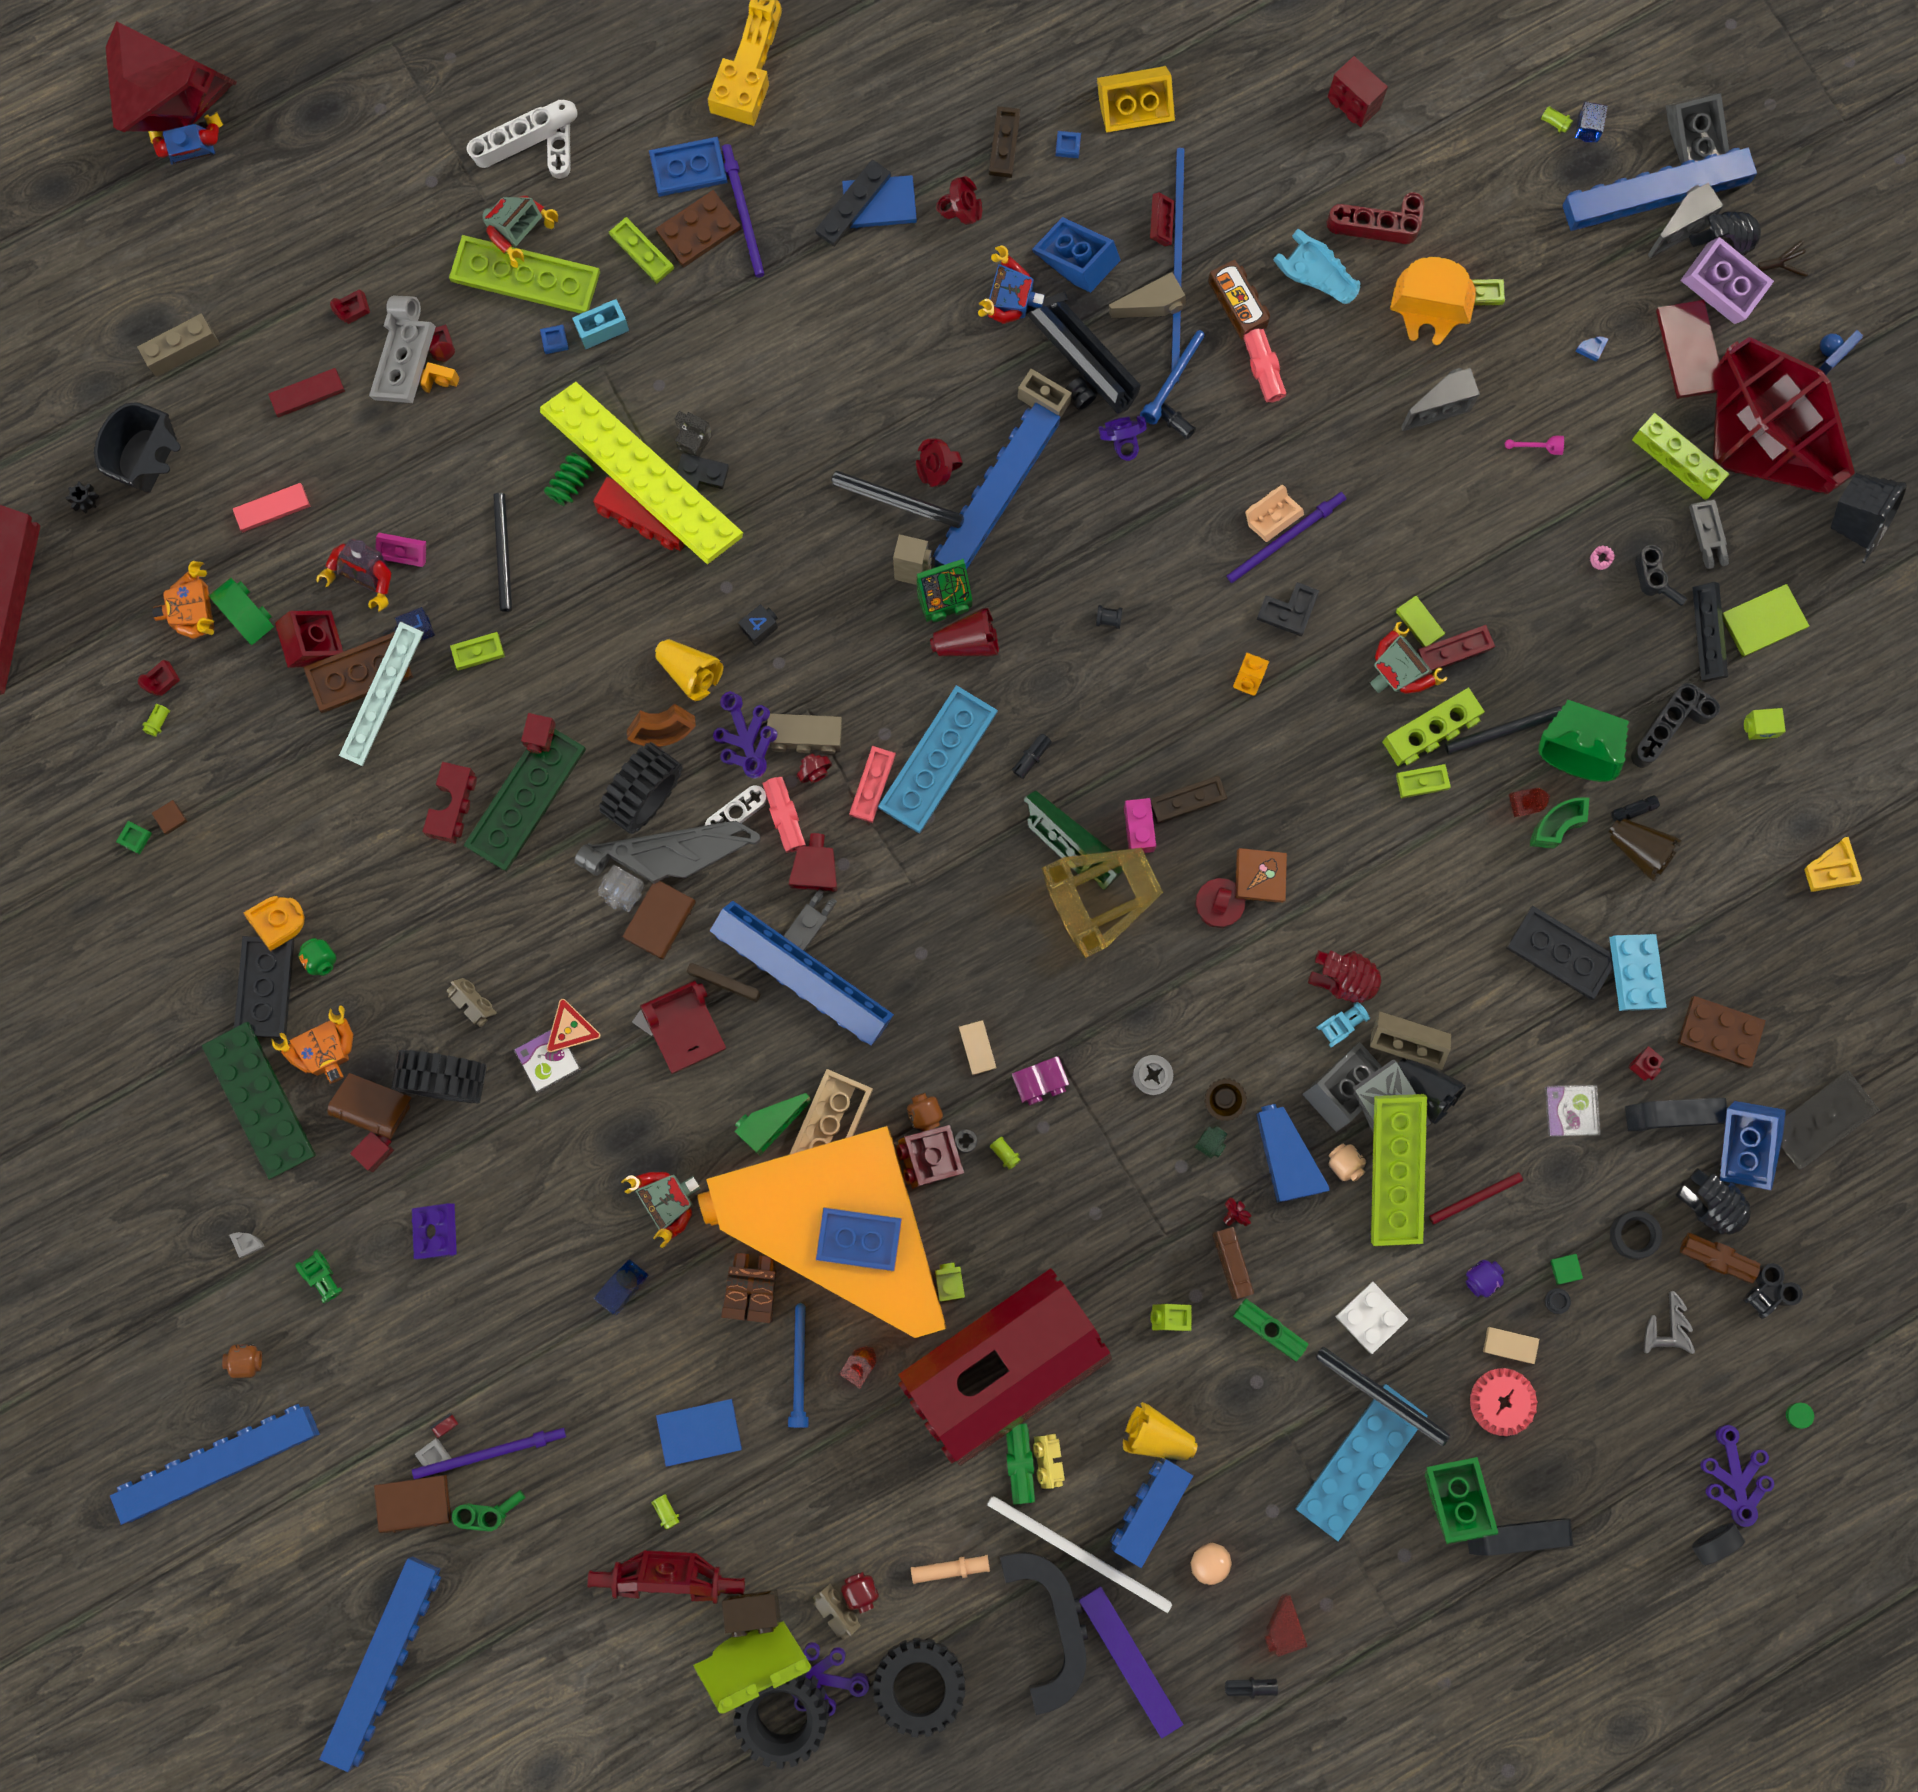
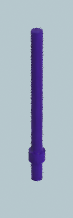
M725 144L722 146L726 162L724 167L726 174L730 177L755 277H763L765 274L738 175L740 172L739 165L734 159L731 145Z
M1340 492L1329 501H1323L1316 507L1317 510L1227 575L1228 580L1231 583L1235 582L1316 521L1333 513L1334 508L1346 500L1345 495Z
M560 1428L545 1433L544 1431L533 1433L531 1437L412 1469L413 1478L415 1480L534 1446L536 1448L547 1446L548 1442L566 1438L565 1429Z

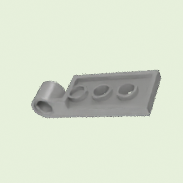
M393 295L387 301V316L384 327L389 332L369 394L374 400L413 403L436 327L431 322L418 321L421 306L416 297ZM407 353L406 357L401 360V356ZM401 374L400 378L394 382L395 377Z

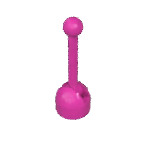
M1552 436L1546 443L1514 442L1508 439L1505 442V447L1507 449L1513 447H1546L1547 451L1553 455H1563L1564 436Z

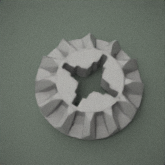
M1149 1055L1138 1061L1134 1068L1133 1078L1136 1087L1143 1093L1157 1095L1165 1092L1170 1087L1173 1081V1070L1170 1063L1163 1057ZM1146 1066L1153 1072L1162 1069L1157 1076L1159 1085L1153 1079L1144 1081L1149 1075Z

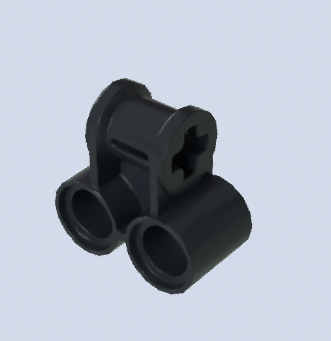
M1778 1264L1760 1265L1759 1275L1755 1279L1758 1285L1743 1298L1745 1303L1749 1302L1757 1310L1758 1316L1761 1319L1770 1315L1777 1308L1778 1304L1782 1306L1796 1305L1803 1297L1802 1289L1798 1284L1793 1282L1782 1283L1785 1274L1782 1267ZM1768 1268L1774 1275L1771 1282L1765 1278V1271ZM1786 1287L1790 1289L1792 1294L1789 1301L1783 1296V1291Z

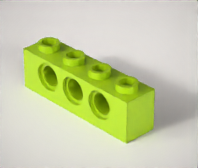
M1656 413L1648 419L1632 439L1704 500H1707L1729 475L1728 472Z
M1468 687L1386 736L1383 744L1397 766L1403 763L1408 766L1419 759L1418 754L1423 751L1430 753L1440 746L1438 742L1446 738L1447 741H1450L1460 734V729L1465 726L1470 729L1480 723L1481 720L1479 718L1485 711ZM1450 713H1457L1461 720L1458 722L1453 721ZM1429 725H1437L1440 729V733H1432L1429 729ZM1409 737H1416L1420 745L1413 746L1410 744Z

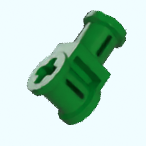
M316 1249L313 1251L314 1254L302 1263L297 1262L295 1266L310 1287L317 1288L323 1297L321 1301L325 1304L339 1296L343 1290L341 1287L338 1288L331 1278L334 1273L330 1269L328 1261Z

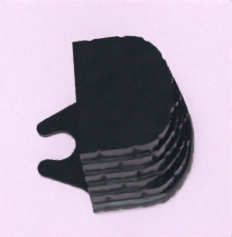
M139 402L125 403L107 417L96 437L93 453L98 470L111 479L150 493L159 474H166L170 471V466L165 462L171 450L178 452L181 449V445L176 441L177 437L172 428L173 425L170 423L169 414Z
M1856 473L1839 499L1831 529L1867 549L1865 552L1867 554L1862 563L1865 564L1872 552L1875 551L1895 517L1907 488L1905 482H1896L1892 479L1887 480L1883 477L1880 479L1875 476L1871 477L1867 474Z

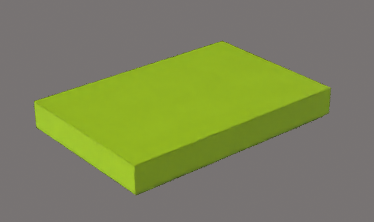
M1787 584L1722 613L1723 621L1742 657L1748 656L1809 627Z

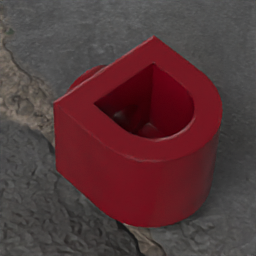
M1648 1046L1635 1057L1628 1068L1643 1081L1648 1078L1652 1081L1660 1073L1661 1069L1659 1067L1664 1058Z

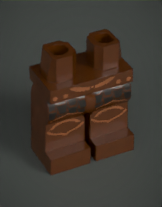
M736 1253L733 1267L729 1266L721 1318L746 1320L750 1295L747 1321L772 1323L776 1279L774 1259L768 1256H759L758 1269L748 1268L750 1254Z

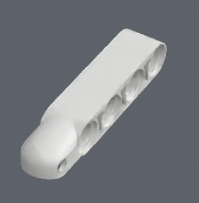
M557 100L545 107L536 108L472 139L467 145V152L477 166L481 168L489 167L553 136L557 129L573 122L577 117L575 104L567 100ZM560 105H565L563 110L559 109Z

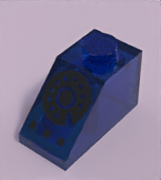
M629 1259L606 1282L594 1297V1300L613 1315H618L649 1274Z

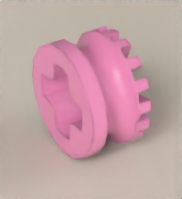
M1608 546L1597 547L1590 556L1592 566L1598 570L1607 569L1614 560V552ZM1604 553L1606 561L1599 562L1598 555Z

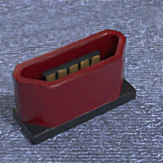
M449 1413L432 1425L430 1429L437 1438H440L457 1426L458 1422L453 1414Z

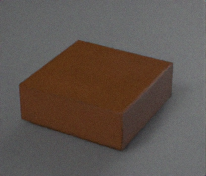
M174 800L152 812L155 820L166 835L188 822Z

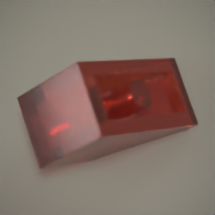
M1288 1593L1282 1594L1266 1628L1268 1636H1265L1269 1651H1274L1278 1657L1308 1647L1291 1596Z

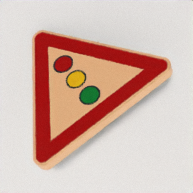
M561 999L548 1041L547 1051L551 1053L599 1039L601 1035L565 999Z

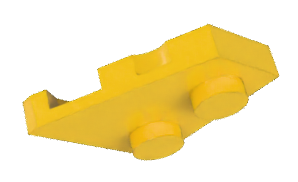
M1849 837L1843 838L1838 844L1827 850L1804 869L1811 892L1859 884L1862 881Z

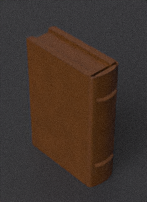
M661 881L653 883L622 937L624 940L664 960L668 951L672 949L671 946L686 919L691 915L690 912L696 901Z
M349 1073L330 1101L327 1113L339 1120L391 1139L410 1110L409 1102L412 1097Z
M1234 1227L1213 1233V1239L1232 1300L1254 1294Z
M447 1475L374 1485L378 1531L380 1534L396 1533L397 1531L429 1526L437 1527L438 1525L450 1524L452 1521Z

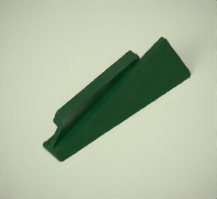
M1037 791L1030 793L1024 798V801L1029 806L1030 816L1027 818L1029 828L1081 877L1089 872L1099 886L1106 890L1129 866L1125 860Z

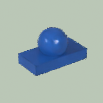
M1856 330L1845 342L1837 334L1824 336L1820 341V351L1829 358L1819 369L1827 375L1863 338V335Z

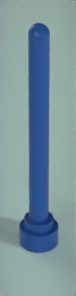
M1199 330L1194 334L1154 401L1144 406L1140 416L1145 417V422L1149 424H1156L1162 415L1161 406L1203 340V331Z
M798 1303L795 1307L794 1403L791 1417H788V1427L808 1428L809 1417H806V1412H804L805 1305L802 1303Z

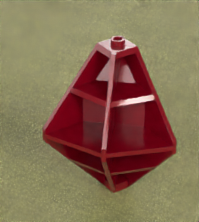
M117 21L105 47L113 127L121 132L168 131L192 125L232 85L237 83V81Z
M1748 337L1741 343L1737 341L1726 349L1725 355L1719 361L1726 388L1716 391L1713 459L1717 464L1727 471L1824 494H1829L1846 482L1855 471L1832 385L1823 371L1751 337Z

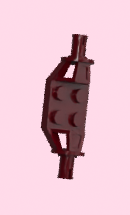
M644 1550L622 1564L621 1562H615L612 1572L589 1570L588 1587L611 1588L613 1599H618V1596L639 1599L642 1591L648 1593L691 1594V1601H713V1604H718L721 1593L744 1595L745 1578L722 1577L720 1567H713L696 1553ZM637 1570L636 1575L621 1578V1576ZM698 1573L712 1579V1584L698 1579Z

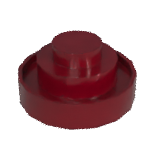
M810 754L801 760L802 765L799 767L800 771L797 773V776L801 783L809 781L811 784L817 783L828 775L827 770L832 766V763L827 756L821 757L820 755L814 756V754Z

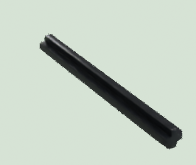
M835 471L831 481L833 485L955 528H961L964 522L962 514L839 471Z
M1322 1347L1316 1355L1317 1360L1441 1446L1446 1445L1450 1439V1433L1327 1348Z

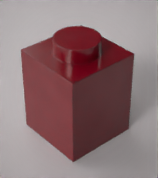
M528 713L521 739L523 745L527 747L526 750L539 754L541 751L549 752L556 725L552 718Z
M370 1132L350 1154L365 1169L374 1172L390 1156L394 1149L390 1146L392 1141L389 1138Z

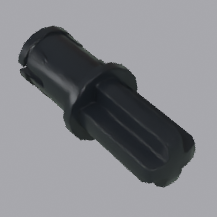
M1164 401L1161 406V418L1167 422L1169 428H1174L1185 440L1189 439L1195 433L1196 427L1185 420L1180 411L1176 412Z
M1040 734L1030 748L1023 751L1024 755L1011 769L1012 772L1018 777L1020 776L1021 779H1024L1031 768L1040 762L1039 758L1052 742L1050 738Z
M1250 1677L1249 1680H1227L1225 1682V1693L1227 1696H1250L1251 1699H1254L1255 1696H1277L1278 1685H1275L1277 1684V1679H1254Z

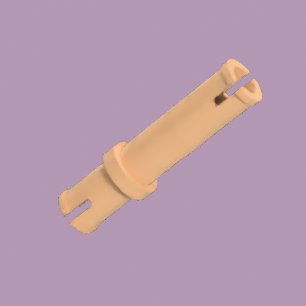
M988 1555L968 1559L959 1557V1560L911 1567L913 1584L957 1576L967 1578L969 1574L990 1572Z

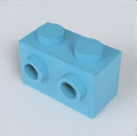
M617 299L573 317L575 327L585 349L629 331L627 321Z

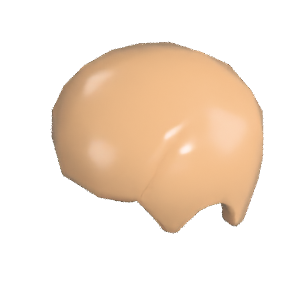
M1208 1543L1198 1548L1190 1562L1192 1574L1199 1582L1208 1585L1222 1582L1229 1574L1232 1565L1228 1551L1223 1546L1215 1543Z

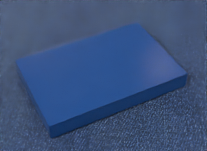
M718 137L649 150L659 197L728 183Z
M913 175L890 177L850 228L917 223ZM855 180L842 181L843 194Z
M823 1208L816 1260L894 1271L902 1218Z
M732 1399L656 1415L666 1467L742 1450Z

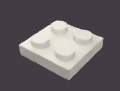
M1374 1282L1366 1286L1335 1316L1370 1354H1373L1408 1320Z

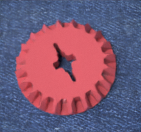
M1494 1369L1483 1374L1474 1384L1470 1396L1471 1411L1475 1420L1486 1431L1499 1436L1516 1435L1533 1422L1534 1415L1537 1413L1536 1406L1538 1403L1536 1391L1523 1374L1511 1369ZM1509 1395L1508 1402L1511 1404L1510 1407L1500 1409L1499 1397L1505 1398Z

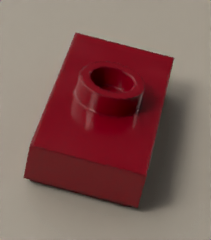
M1160 192L1153 194L1150 239L1166 247L1172 245L1174 200Z

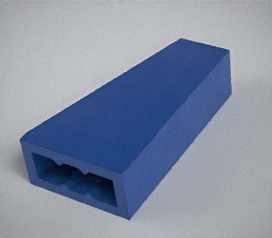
M1276 1104L1261 1107L1262 1112L1257 1113L1256 1117L1277 1203L1330 1191L1327 1182L1284 1107L1277 1108Z

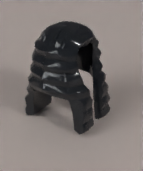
M1727 211L1718 215H1709L1708 220L1711 227L1689 236L1693 247L1707 244L1718 237L1731 238L1733 240L1732 248L1741 255H1746L1757 246L1761 236V228L1757 219L1749 213Z
M1697 1168L1690 1177L1700 1186L1697 1193L1704 1198L1709 1209L1685 1185L1676 1193L1679 1199L1695 1211L1698 1221L1703 1222L1711 1230L1717 1231L1720 1234L1726 1233L1730 1235L1740 1232L1750 1220V1204L1746 1201L1744 1194L1740 1192L1734 1182H1722L1714 1173L1707 1176Z

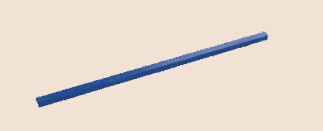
M1177 148L1174 276L1180 287L1182 274L1184 148ZM1181 310L1173 314L1171 372L1180 359Z

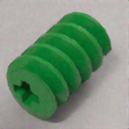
M573 452L565 457L566 463L560 465L561 471L555 472L556 479L549 481L551 487H545L544 493L562 506H565V501L573 503L572 498L569 496L570 493L574 495L579 494L574 487L584 486L580 478L589 479L585 471H594V468L587 460Z

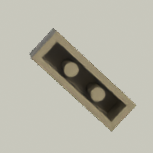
M201 313L137 346L148 368L158 377L220 345Z
M899 534L893 556L895 580L917 585V574L932 569V558H930L932 550H928V541Z
M770 714L767 726L776 729L778 734L776 740L769 743L768 748H772V751L786 752V749H796V752L810 753L811 750H821L823 754H835V751H841L842 717ZM771 731L767 733V738L771 735Z
M1379 1011L1371 1031L1370 1047L1442 1070L1451 1050V1034Z

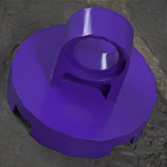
M1137 416V421H1130V417L1118 418L1106 422V428L1098 427L1100 438L1108 441L1113 440L1117 455L1126 461H1130L1137 456L1139 447L1136 435L1147 429L1145 417ZM1125 443L1133 445V450L1129 455L1121 453V447Z

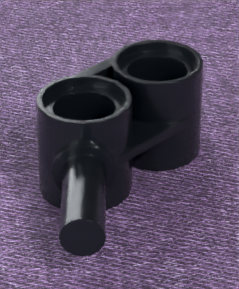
M1655 545L1646 546L1635 560L1642 592L1648 596L1660 595L1662 593L1682 606L1687 598L1668 586V575L1663 570L1661 564L1663 559L1662 550ZM1645 555L1652 557L1654 563L1647 562ZM1650 578L1656 579L1659 586L1653 585L1650 582Z

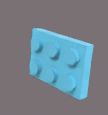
M1656 934L1615 935L1609 937L1619 1011L1667 1008Z

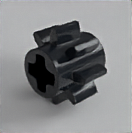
M78 481L77 485L68 488L70 496H67L66 500L72 503L71 508L74 511H78L81 508L86 514L92 507H97L95 499H98L99 495L93 492L94 487L91 484H87L84 487Z

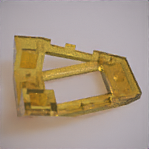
M1142 848L1063 857L1041 868L1052 901L1070 938L1084 958L1107 948L1163 893ZM1103 862L1076 876H1073L1070 870L1071 868ZM1121 865L1136 898L1090 919L1075 887ZM1130 912L1103 935L1101 934L1099 926Z

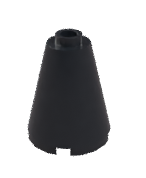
M1405 1058L1401 1059L1398 1063L1414 1092L1427 1096V1115L1434 1124H1437L1447 1115L1448 1112L1446 1111L1451 1106L1454 1107L1466 1090L1462 1082L1428 1065L1410 1059L1406 1060Z

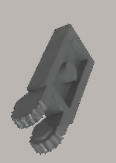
M1715 499L1691 504L1689 509L1700 550L1703 552L1705 567L1707 569L1714 567L1713 549H1717L1720 564L1722 566L1728 565L1727 542Z
M820 889L811 899L809 905L806 904L784 935L786 939L803 951L807 949L825 924L827 916L837 903L832 898L827 902L822 913L815 910L814 908L822 900L825 893Z

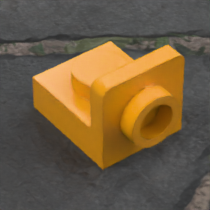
M427 362L419 382L423 390L430 393L434 381L443 387H448L449 385L457 387L459 376L455 369Z

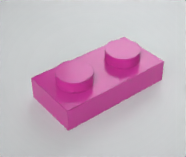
M378 533L376 536V551L380 552V555H376V559L420 567L425 565L426 541Z

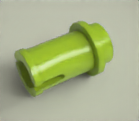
M1551 106L1547 107L1541 117V120L1556 127L1559 133H1566L1573 123L1570 115L1565 116Z
M155 704L149 719L142 724L144 726L143 731L154 737L158 733L160 734L162 732L160 728L170 710L162 705Z
M1003 1137L998 1138L990 1145V1148L1004 1163V1168L1007 1167L1010 1170L1021 1161L1018 1157L1019 1154L1014 1153L1003 1140Z
M666 1494L651 1502L662 1521L661 1527L664 1526L667 1530L679 1523V1514H675Z

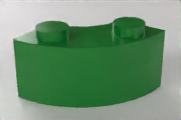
M230 578L212 592L209 597L243 637L253 645L274 627L269 621L272 616L263 606L258 608L247 596L250 591L241 581L236 583Z
M1589 798L1569 799L1550 810L1536 825L1532 833L1530 846L1555 849L1561 844L1563 835L1567 830L1581 828L1588 822Z

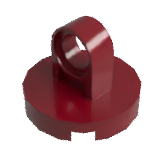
M967 176L953 179L950 184V193L938 200L936 205L937 211L945 219L958 217L965 225L974 224L982 217L981 198L976 199L974 193L977 190L976 185ZM951 202V207L944 211L946 205Z
M929 438L924 440L918 447V451H921L920 460H916L917 473L924 484L928 483L929 487L945 485L950 479L951 472L963 465L960 453L958 451L951 452L948 445L942 439Z
M1217 878L1208 881L1201 887L1196 896L1195 907L1204 923L1211 927L1225 928L1240 919L1245 908V899L1235 898L1236 883L1229 879Z

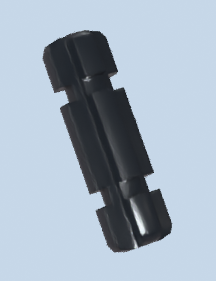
M1653 795L1644 800L1628 804L1623 808L1615 809L1611 812L1614 822L1616 820L1621 822L1623 819H1630L1647 811L1655 810L1660 806L1658 798Z

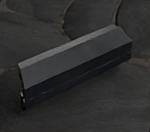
M1064 301L1057 302L1050 307H1040L1027 315L1117 414L1130 408L1138 396L1141 385Z

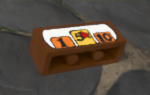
M1233 260L1211 271L1208 283L1241 340H1244V335L1251 330L1258 328L1266 329L1270 313L1265 305H1261L1256 288L1253 285L1250 286L1247 281V274L1243 266H1239L1236 260Z

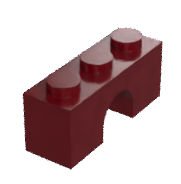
M442 762L436 786L441 791L451 793L452 801L444 810L429 808L422 831L427 837L456 844L457 837L460 838L464 829L462 819L464 814H467L469 811L470 791H474L477 777L471 768Z

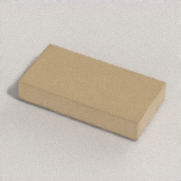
M983 1020L960 1026L959 1030L972 1076L996 1069Z
M1488 1327L1483 1352L1535 1364L1539 1339Z

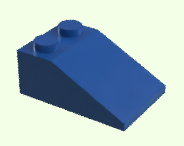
M1064 217L1032 249L1033 253L1073 285L1090 293L1121 261L1113 240Z
M1734 1101L1727 1108L1720 1174L1721 1181L1734 1182L1767 1190L1772 1189L1783 1137L1786 1110Z

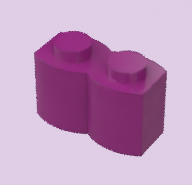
M1059 1056L1012 1073V1078L1022 1104L1028 1102L1029 1106L1043 1101L1042 1096L1051 1093L1052 1097L1066 1092L1065 1087L1069 1086Z

